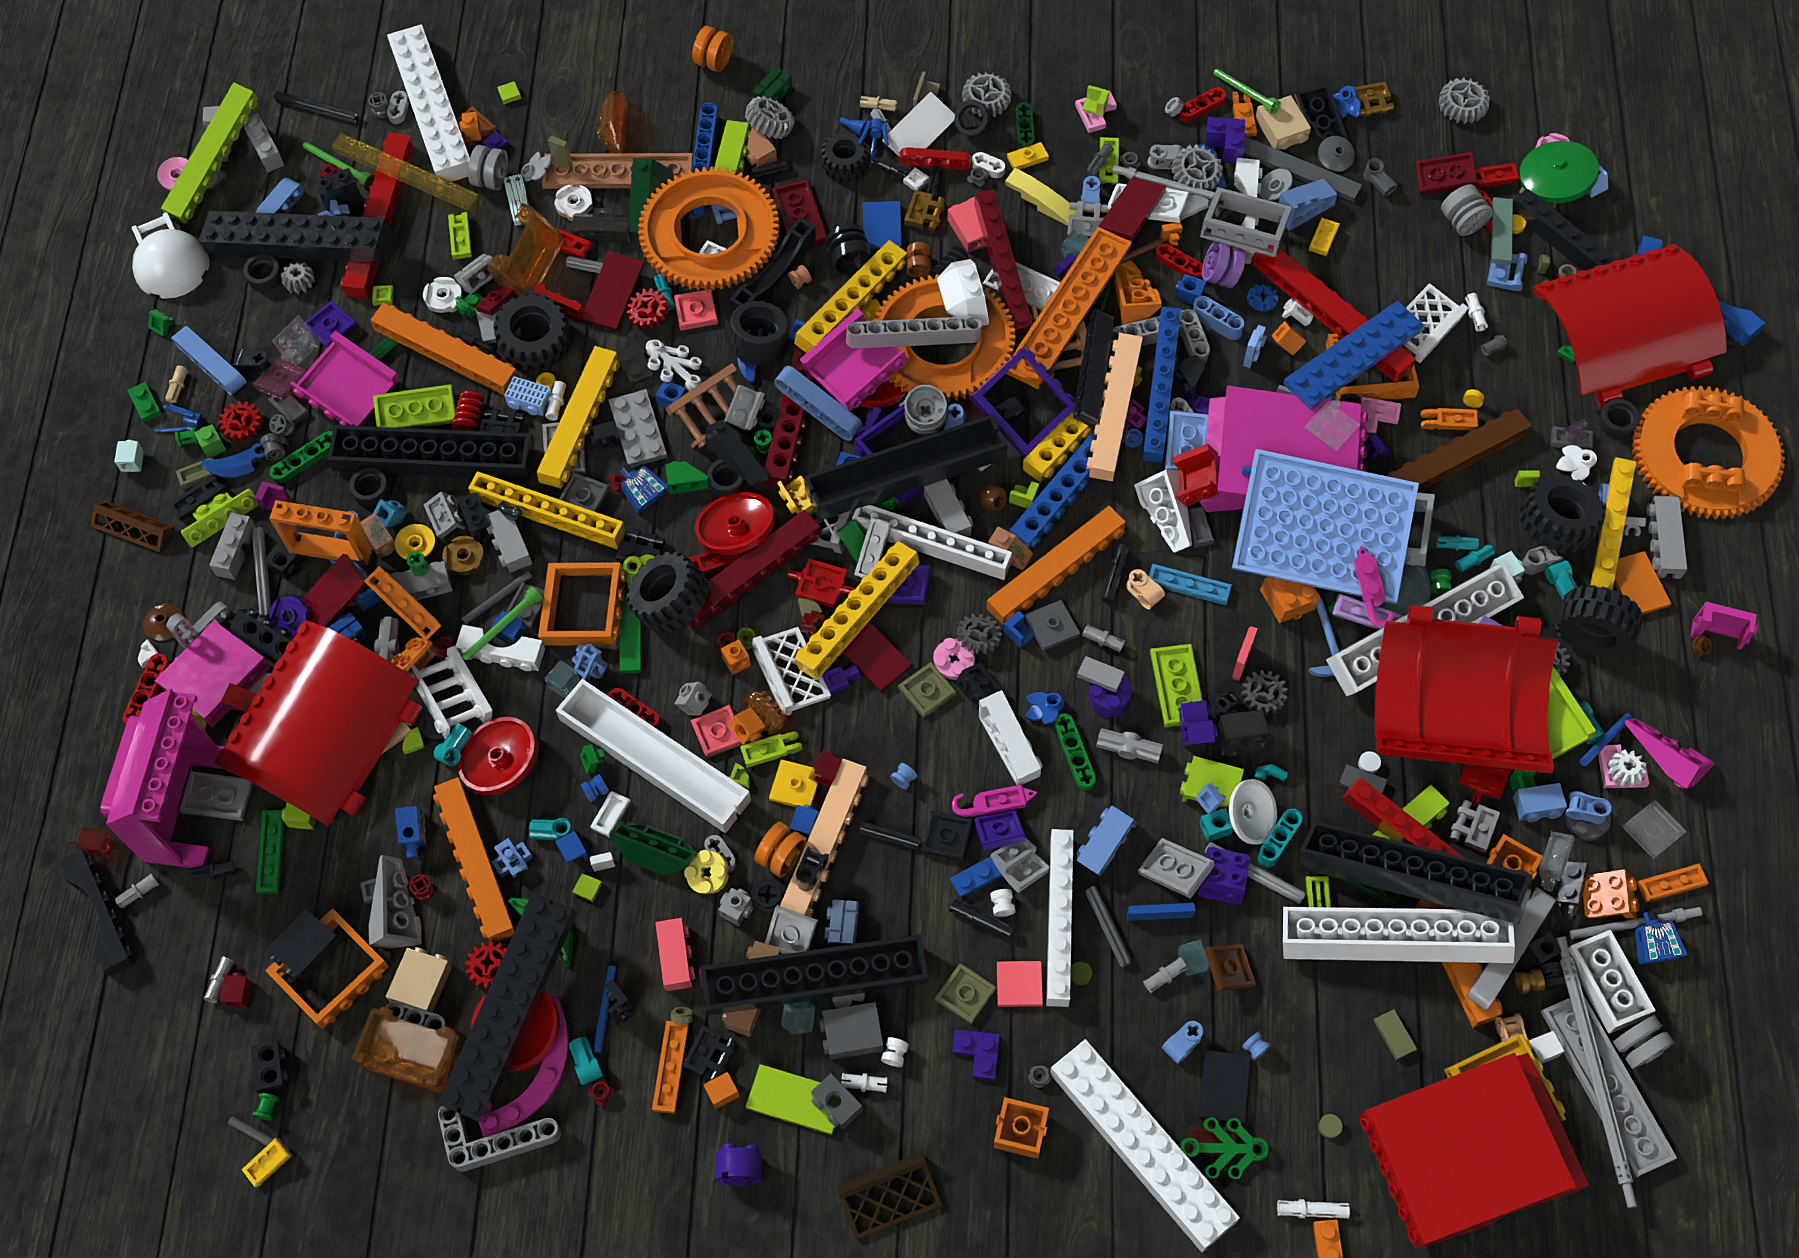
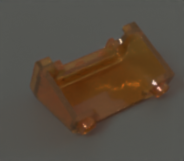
M522 203L517 211V218L520 223L526 226L509 257L502 254L494 256L487 269L498 286L513 289L517 295L524 294L525 296H530V293L535 294L534 287L537 284H542L563 244V237L533 207Z
M380 1007V1010L372 1008L351 1060L366 1070L434 1092L443 1093L458 1036L455 1034L456 1031L445 1026L442 1029L433 1030L398 1019L392 1015L393 1011L388 1008Z

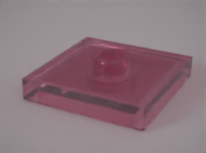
M278 358L253 385L260 391L285 400L294 390L290 384L291 381L297 384L307 370Z

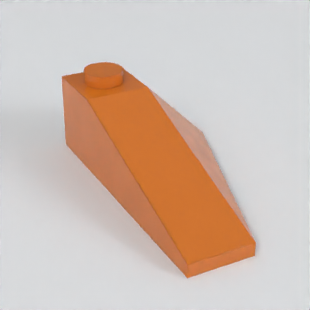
M1132 260L1121 263L1114 272L1122 325L1148 319L1162 307L1159 292L1150 286L1148 279L1145 280L1142 277V272Z

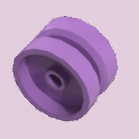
M1214 241L1204 259L1202 267L1203 280L1213 284L1218 282L1220 286L1229 289L1233 288L1244 268L1245 249L1232 245L1229 247L1228 244Z

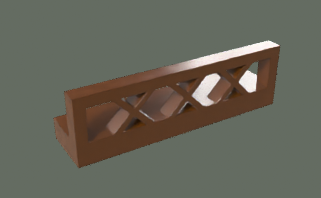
M109 501L94 504L90 524L93 528L157 552L163 551L165 537L174 534L175 529L173 525ZM99 514L105 517L107 524L102 525L98 523ZM116 521L121 522L125 530L122 532L118 531L114 523ZM134 527L138 528L142 537H135L131 529ZM149 535L159 536L157 545L152 543Z

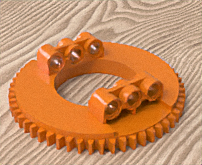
M703 167L702 172L695 168V173L688 170V175L681 172L680 178L674 175V181L667 179L668 185L662 183V189L656 188V194L651 193V199H647V205H644V211H641L638 234L641 249L647 258V262L651 263L652 268H656L657 273L661 272L663 278L667 276L669 282L673 280L675 285L680 283L682 287L689 286V289L693 287L697 288V290L703 288L705 291L711 288L713 290L715 288L723 289L725 286L731 287L734 283L738 285L739 281L744 282L745 278L752 277V273H758V268H763V263L768 262L767 257H772L771 251H775L777 238H779L778 211L773 199H770V194H766V189H761V184H756L755 179L750 181L748 175L743 178L742 172L736 175V170L729 173L728 168L721 172V167H718L716 171H714L713 167H710L709 171ZM703 205L726 207L737 215L739 238L731 247L719 253L699 254L692 252L682 245V217L692 209Z
M936 274L935 279L928 275V280L920 277V282L913 279V285L907 282L906 288L899 286V292L894 290L893 296L888 295V301L884 300L883 306H879V312L875 313L873 321L953 317L946 312L937 282L939 275ZM981 284L986 300L989 325L982 326L980 339L977 341L973 351L959 362L939 365L921 359L910 346H898L896 348L899 351L904 350L908 361L903 368L891 375L889 382H895L896 388L900 386L902 392L906 390L908 393L916 386L932 385L940 389L948 402H950L951 397L958 401L959 396L963 399H966V394L971 396L1013 355V350L1015 349L1014 322H1012V315H1009V309H1005L1006 304L1001 303L1000 297L996 298L995 292L990 294V288L984 290V284Z
M1691 386L1689 391L1686 387H1683L1682 391L1676 389L1674 393L1669 391L1666 396L1663 394L1660 399L1657 398L1642 413L1632 437L1634 441L1631 447H1634L1632 454L1635 455L1633 461L1637 462L1635 467L1640 468L1638 474L1645 475L1642 481H1649L1648 488H1655L1653 494L1660 493V496L1679 497L1682 513L1688 509L1689 515L1696 512L1697 517L1700 518L1703 513L1706 519L1712 514L1714 520L1719 515L1722 519H1725L1727 515L1733 518L1735 514L1741 516L1743 512L1748 514L1750 510L1754 511L1757 506L1760 507L1763 502H1766L1782 479L1781 476L1784 472L1782 469L1785 466L1783 464L1785 457L1782 455L1785 451L1781 449L1783 443L1779 442L1781 437L1776 435L1777 429H1773V423L1767 420L1768 416H1764L1762 410L1759 411L1756 405L1750 404L1749 400L1742 399V396L1735 397L1733 392L1727 395V390L1720 393L1718 388L1712 391L1709 386L1706 390L1702 386H1699L1697 390L1694 386ZM1699 423L1711 424L1724 429L1736 439L1742 450V467L1727 470L1718 465L1703 467L1699 463L1684 465L1675 451L1674 440L1676 433L1688 425Z

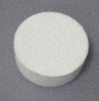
M1365 752L1361 755L1358 765L1361 770L1373 774L1378 771L1381 759L1374 752Z

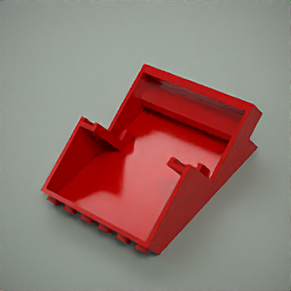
M1515 1052L1367 1109L1360 1115L1361 1126L1369 1137L1371 1150L1377 1156L1380 1171L1388 1182L1389 1193L1396 1201L1398 1214L1407 1227L1408 1238L1414 1244L1415 1249L1487 1227L1507 1214L1578 1192L1589 1186L1529 1053L1516 1056Z

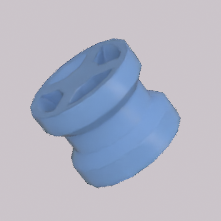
M901 763L898 766V771L892 773L890 778L897 786L907 790L911 780L917 778V774L911 767Z
M1257 1032L1242 1047L1245 1050H1249L1251 1057L1256 1060L1271 1045L1262 1039L1260 1032Z

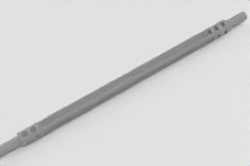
M1559 937L1557 942L1562 951L1560 953L1562 957L1560 963L1619 1185H1622L1627 1207L1634 1208L1637 1207L1631 1184L1633 1179L1575 961L1570 955L1566 937Z

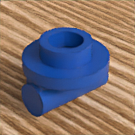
M1129 428L1123 432L1122 439L1125 445L1131 448L1139 446L1143 441L1142 431L1137 428Z

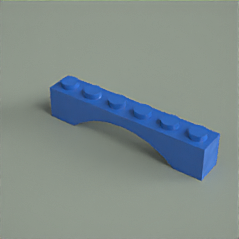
M1718 300L1725 331L1735 341L1744 346L1760 333L1765 322L1751 310L1736 308Z

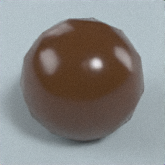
M989 484L982 489L979 500L984 509L991 512L999 511L1007 502V494L1002 486Z

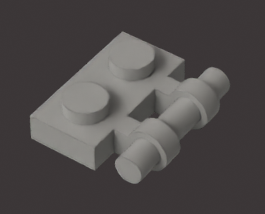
M1078 201V203L1070 202V210H1077V216L1069 215L1067 235L1091 237L1103 220V218H1099L1100 212L1107 213L1108 205H1101L1100 202H1095V204L1084 203V201ZM1083 211L1094 212V217L1082 216Z
M1464 800L1462 806L1458 808L1456 823L1452 824L1450 840L1458 842L1460 835L1466 837L1464 845L1485 853L1500 812L1480 804L1477 810L1474 811L1470 809L1472 803ZM1466 819L1473 820L1470 828L1464 826Z

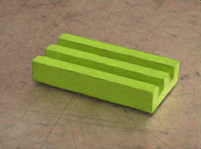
M1306 876L1308 907H1314L1312 881L1315 883L1316 906L1322 907L1320 881H1323L1325 908H1331L1329 877Z

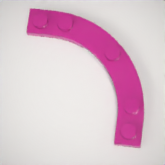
M557 993L551 995L557 1006L560 1018L559 1034L554 1047L543 1059L539 1072L530 1086L511 1103L491 1111L485 1124L479 1122L484 1138L514 1129L528 1121L534 1113L549 1101L560 1084L568 1060L569 1033Z

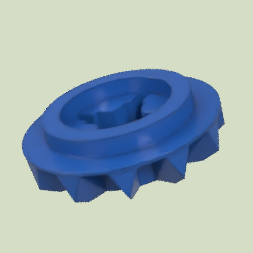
M1264 283L1259 286L1256 284L1253 288H1250L1247 301L1255 310L1269 311L1278 302L1277 290H1273L1272 286H1265ZM1262 293L1265 294L1264 302H1262L1261 299Z

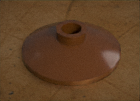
M158 605L145 616L143 622L144 631L154 641H169L175 637L166 626L168 620L176 613H180L182 616L184 614L175 605Z

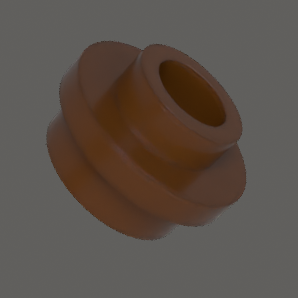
M1697 635L1692 641L1694 654L1702 656L1710 652L1712 647L1711 640L1705 635Z

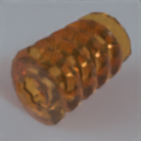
M765 691L753 692L745 698L742 705L744 708L748 709L751 707L766 726L764 730L772 736L783 727L788 715L783 714L779 716L782 713V709L774 710L777 703L769 704L772 698L769 696L764 698L766 695Z

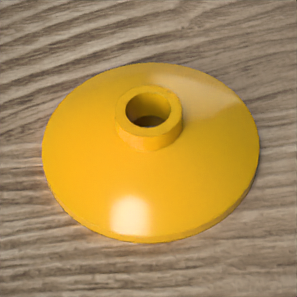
M411 524L404 527L395 538V549L404 559H406L409 553L415 551L422 552L425 558L432 552L435 546V536L432 530L422 524Z

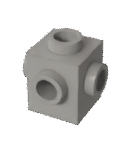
M700 682L685 683L680 689L679 696L674 704L688 715H701L708 706L712 694Z
M731 888L729 893L726 892L720 901L719 914L720 917L740 926L743 919L748 918L753 910L750 895L742 889L737 891Z

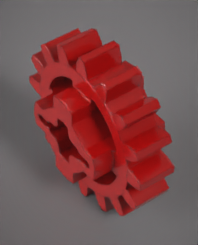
M650 288L649 292L643 289L642 294L636 292L637 297H631L632 304L627 305L630 309L627 311V314L630 316L631 322L638 328L641 326L644 330L647 326L653 329V324L655 323L659 326V320H665L663 314H668L666 308L669 304L666 302L665 296L659 290L654 291L652 288Z
M238 401L237 406L231 403V408H224L225 414L219 415L221 418L218 421L219 429L227 439L231 438L233 442L237 438L241 442L246 437L248 440H251L250 435L257 436L256 429H262L260 423L263 422L259 409L254 404L250 406L247 401L244 405Z
M490 941L489 946L481 942L480 949L474 946L475 953H468L467 956L471 960L465 962L466 967L469 968L465 973L467 976H470L469 980L471 983L476 982L478 988L484 984L486 990H489L501 963V959H497L496 953L503 958L507 948L503 949L501 943H498L495 947L493 941ZM476 970L482 972L483 978L476 974Z

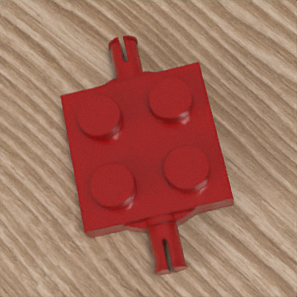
M808 559L806 567L802 572L789 569L787 575L788 578L798 580L799 585L795 592L796 597L810 599L818 604L832 608L835 607L838 597L842 593L849 595L852 590L856 589L844 585L847 569Z
M1466 764L1459 784L1470 788L1474 792L1470 802L1473 804L1475 801V806L1479 805L1482 795L1500 800L1512 769Z

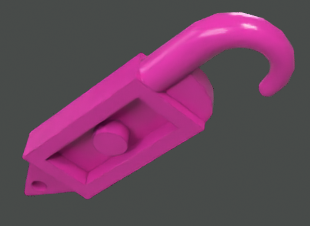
M1361 546L1353 563L1363 602H1365L1368 618L1371 623L1378 627H1384L1385 621H1392L1393 611H1389V616L1384 621L1377 618L1375 607L1380 606L1384 602L1385 592L1376 557H1372Z
M1021 785L981 792L974 798V807L968 809H960L958 807V801L964 797V794H959L952 801V809L956 815L966 818L982 814L989 815L1024 808L1037 795V792L1023 788Z

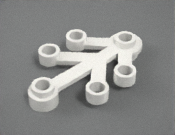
M650 340L646 343L647 354L650 356L648 368L658 370L660 366L658 357L664 360L660 376L661 380L670 382L673 377L671 368H673L686 380L685 388L687 391L690 392L701 384L699 376L690 375L682 367L685 366L699 370L702 364L701 359L697 357H692L690 360L682 359L687 358L689 353L688 347L683 345L679 346L678 349L667 347L659 340ZM669 354L677 355L680 358L670 356Z

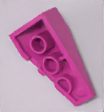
M1636 718L1625 721L1626 726L1662 770L1680 788L1687 789L1695 786L1715 764L1692 748L1688 750L1681 748L1677 740L1659 736L1660 732L1657 729Z

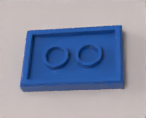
M900 201L863 202V229L871 253L877 252L888 240L901 248Z

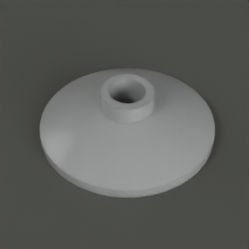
M1276 169L1269 172L1260 182L1261 192L1259 196L1261 199L1268 201L1279 199L1282 192L1288 191L1291 188L1293 182L1292 174L1287 169Z

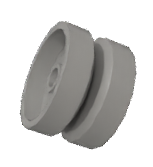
M477 145L472 151L468 166L470 184L477 187L486 186L491 190H500L504 184L503 178L506 177L508 170L507 152L503 149L493 148L491 150L488 146Z
M1655 1015L1640 1022L1613 1041L1619 1052H1626L1635 1048L1625 1059L1632 1069H1636L1644 1063L1647 1064L1675 1043L1667 1032L1660 1033L1655 1037L1652 1036L1662 1026Z

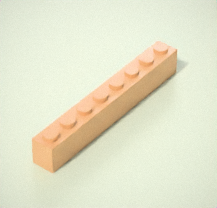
M1119 333L1118 340L1113 342L1112 351L1115 352V356H1110L1108 368L1112 369L1111 373L1106 375L1105 384L1108 385L1107 390L1103 389L1102 401L1105 402L1104 406H1101L1100 423H1096L1094 435H1097V439L1092 440L1090 452H1093V457H1088L1086 469H1090L1089 477L1113 481L1141 351L1143 339L1141 336Z
M842 758L834 781L831 784L781 902V907L812 917L813 909L811 907L814 901L817 902L820 898L821 889L819 888L822 882L827 881L830 872L828 870L830 862L834 863L838 853L836 851L838 843L842 844L846 833L844 831L846 824L850 825L853 818L852 809L854 805L858 806L861 799L860 790L867 785L869 775H867L866 766ZM810 846L816 852L829 854L827 864L823 872H821L816 886L810 891L799 889L796 881V871L806 848ZM808 875L801 877V880L808 881L811 879V877Z

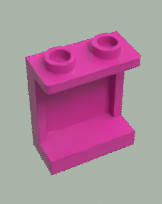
M1705 602L1693 619L1690 638L1694 639L1697 635H1702L1706 630L1737 638L1736 649L1741 650L1745 644L1749 643L1751 636L1755 635L1758 630V623H1756L1757 614Z

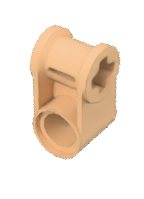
M1136 569L1130 573L1126 585L1127 590L1139 600L1143 607L1151 609L1165 597L1164 590L1144 571Z
M1519 1013L1507 1018L1496 1017L1495 1026L1501 1042L1519 1034L1527 1037L1524 1023Z

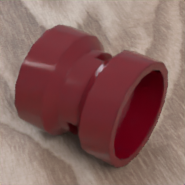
M418 874L411 878L409 889L417 900L425 902L434 896V885L426 875Z

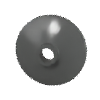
M1340 136L1326 138L1318 149V157L1321 164L1332 172L1347 170L1355 158L1351 143Z

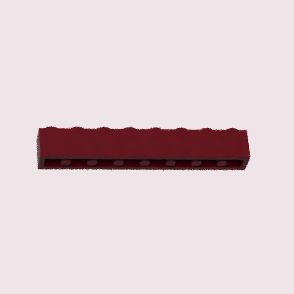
M994 189L978 192L975 195L974 206L1001 301L1006 304L1005 309H1009V315H1012L1015 339L1025 337L1033 322Z
M804 509L769 535L759 545L749 550L708 581V595L705 596L706 602L704 606L702 605L700 613L693 617L694 620L686 624L692 631L696 628H701L709 618L720 614L724 607L736 602L740 595L752 590L756 583L768 578L776 568L784 566L788 559L794 555H799L810 543H815L822 535L817 522Z

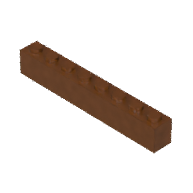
M1518 408L1513 411L1508 410L1495 420L1490 419L1484 426L1480 428L1475 427L1462 437L1457 436L1451 443L1447 445L1442 444L1430 454L1425 453L1418 460L1412 463L1407 462L1401 469L1397 471L1392 470L1385 476L1419 483L1417 491L1419 493L1526 437L1532 425Z

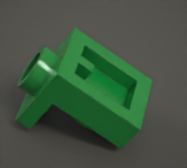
M476 291L467 295L464 299L457 296L455 298L457 302L456 308L462 315L466 314L472 319L477 315L475 306L484 298Z

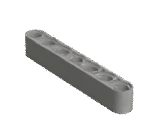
M968 316L852 322L847 326L846 344L851 348L857 349L975 343L979 341L981 336L982 321L978 317Z
M1538 887L1534 889L1529 896L1520 924L1513 923L1515 942L1514 963H1487L1466 997L1484 1010L1489 1008L1556 899Z

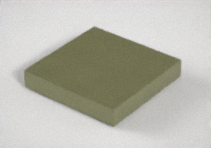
M931 662L898 685V689L923 718L956 696L954 688Z
M960 963L935 997V1001L972 1025L997 987Z

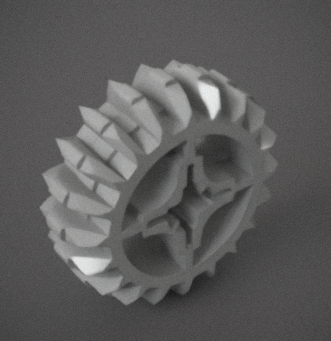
M987 72L984 75L978 73L977 77L972 75L971 80L967 79L963 87V102L968 100L979 101L987 106L993 117L996 116V113L1002 114L1003 110H1006L1011 102L1009 84L1006 79H1002L1001 75L995 76L994 72L991 75L987 74ZM971 107L967 109L968 111H972L973 115L977 113L979 117L983 115L982 112L976 107Z
M1464 77L1461 81L1458 78L1454 82L1449 81L1439 95L1440 111L1444 112V117L1449 116L1450 121L1454 119L1456 123L1462 121L1465 125L1467 121L1471 124L1474 120L1479 121L1489 108L1490 96H1488V90H1484V85L1479 86L1478 81L1472 82V78L1469 81L1465 80Z
M757 96L747 105L745 118L751 124V127L756 129V132H761L762 135H767L769 138L782 139L787 137L792 130L794 124L792 112L788 111V108L778 103L777 100L774 101L771 98L767 99L765 96L762 98Z
M1196 144L1192 148L1189 145L1176 155L1172 163V173L1175 174L1174 180H1179V183H1183L1186 186L1190 185L1193 188L1197 187L1212 191L1219 184L1222 177L1221 171L1223 166L1220 165L1221 159H1216L1217 153L1212 154L1211 149L1205 150V146L1199 148ZM1188 161V168L1185 169L1184 162ZM1207 171H1210L1209 178H1206Z

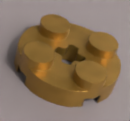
M459 536L451 540L452 543L444 548L443 561L451 574L469 575L480 571L485 554L482 545L475 541L474 538ZM463 552H466L468 555L465 559L459 558Z

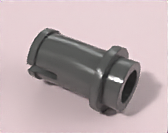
M1496 335L1493 340L1481 345V351L1484 356L1488 357L1499 349H1505L1507 340L1503 335Z

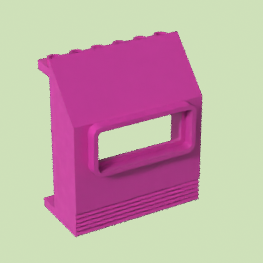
M169 689L144 702L140 717L130 716L128 718L103 796L101 813L107 818L106 825L144 862L188 868L206 866L210 853L209 847L170 842L192 767L201 766L223 769L214 764L217 759L218 752L224 747L216 746L193 717L192 708L194 702L198 700L195 694L179 693Z

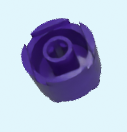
M1124 675L1115 693L1090 683L1088 699L1092 711L1103 718L1118 717L1124 714L1130 704L1132 684Z
M732 1143L723 1144L722 1149L717 1150L715 1155V1182L722 1179V1184L731 1186L748 1185L750 1180H754V1184L760 1183L762 1152L759 1151V1146L746 1145L745 1148H740Z

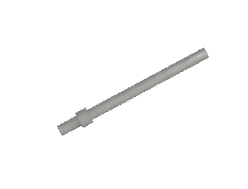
M1115 165L1113 168L1114 173L1124 175L1128 179L1132 177L1212 200L1215 192L1197 187L1193 188L1190 185L1186 186L1183 183L1139 172L1132 167L1128 169Z
M1700 907L1686 910L1679 908L1672 910L1670 913L1659 914L1658 918L1660 923L1668 921L1677 923L1683 922L1687 918L1702 916V911ZM1643 917L1571 930L1570 936L1572 939L1598 935L1608 930L1616 932L1645 926L1646 922Z

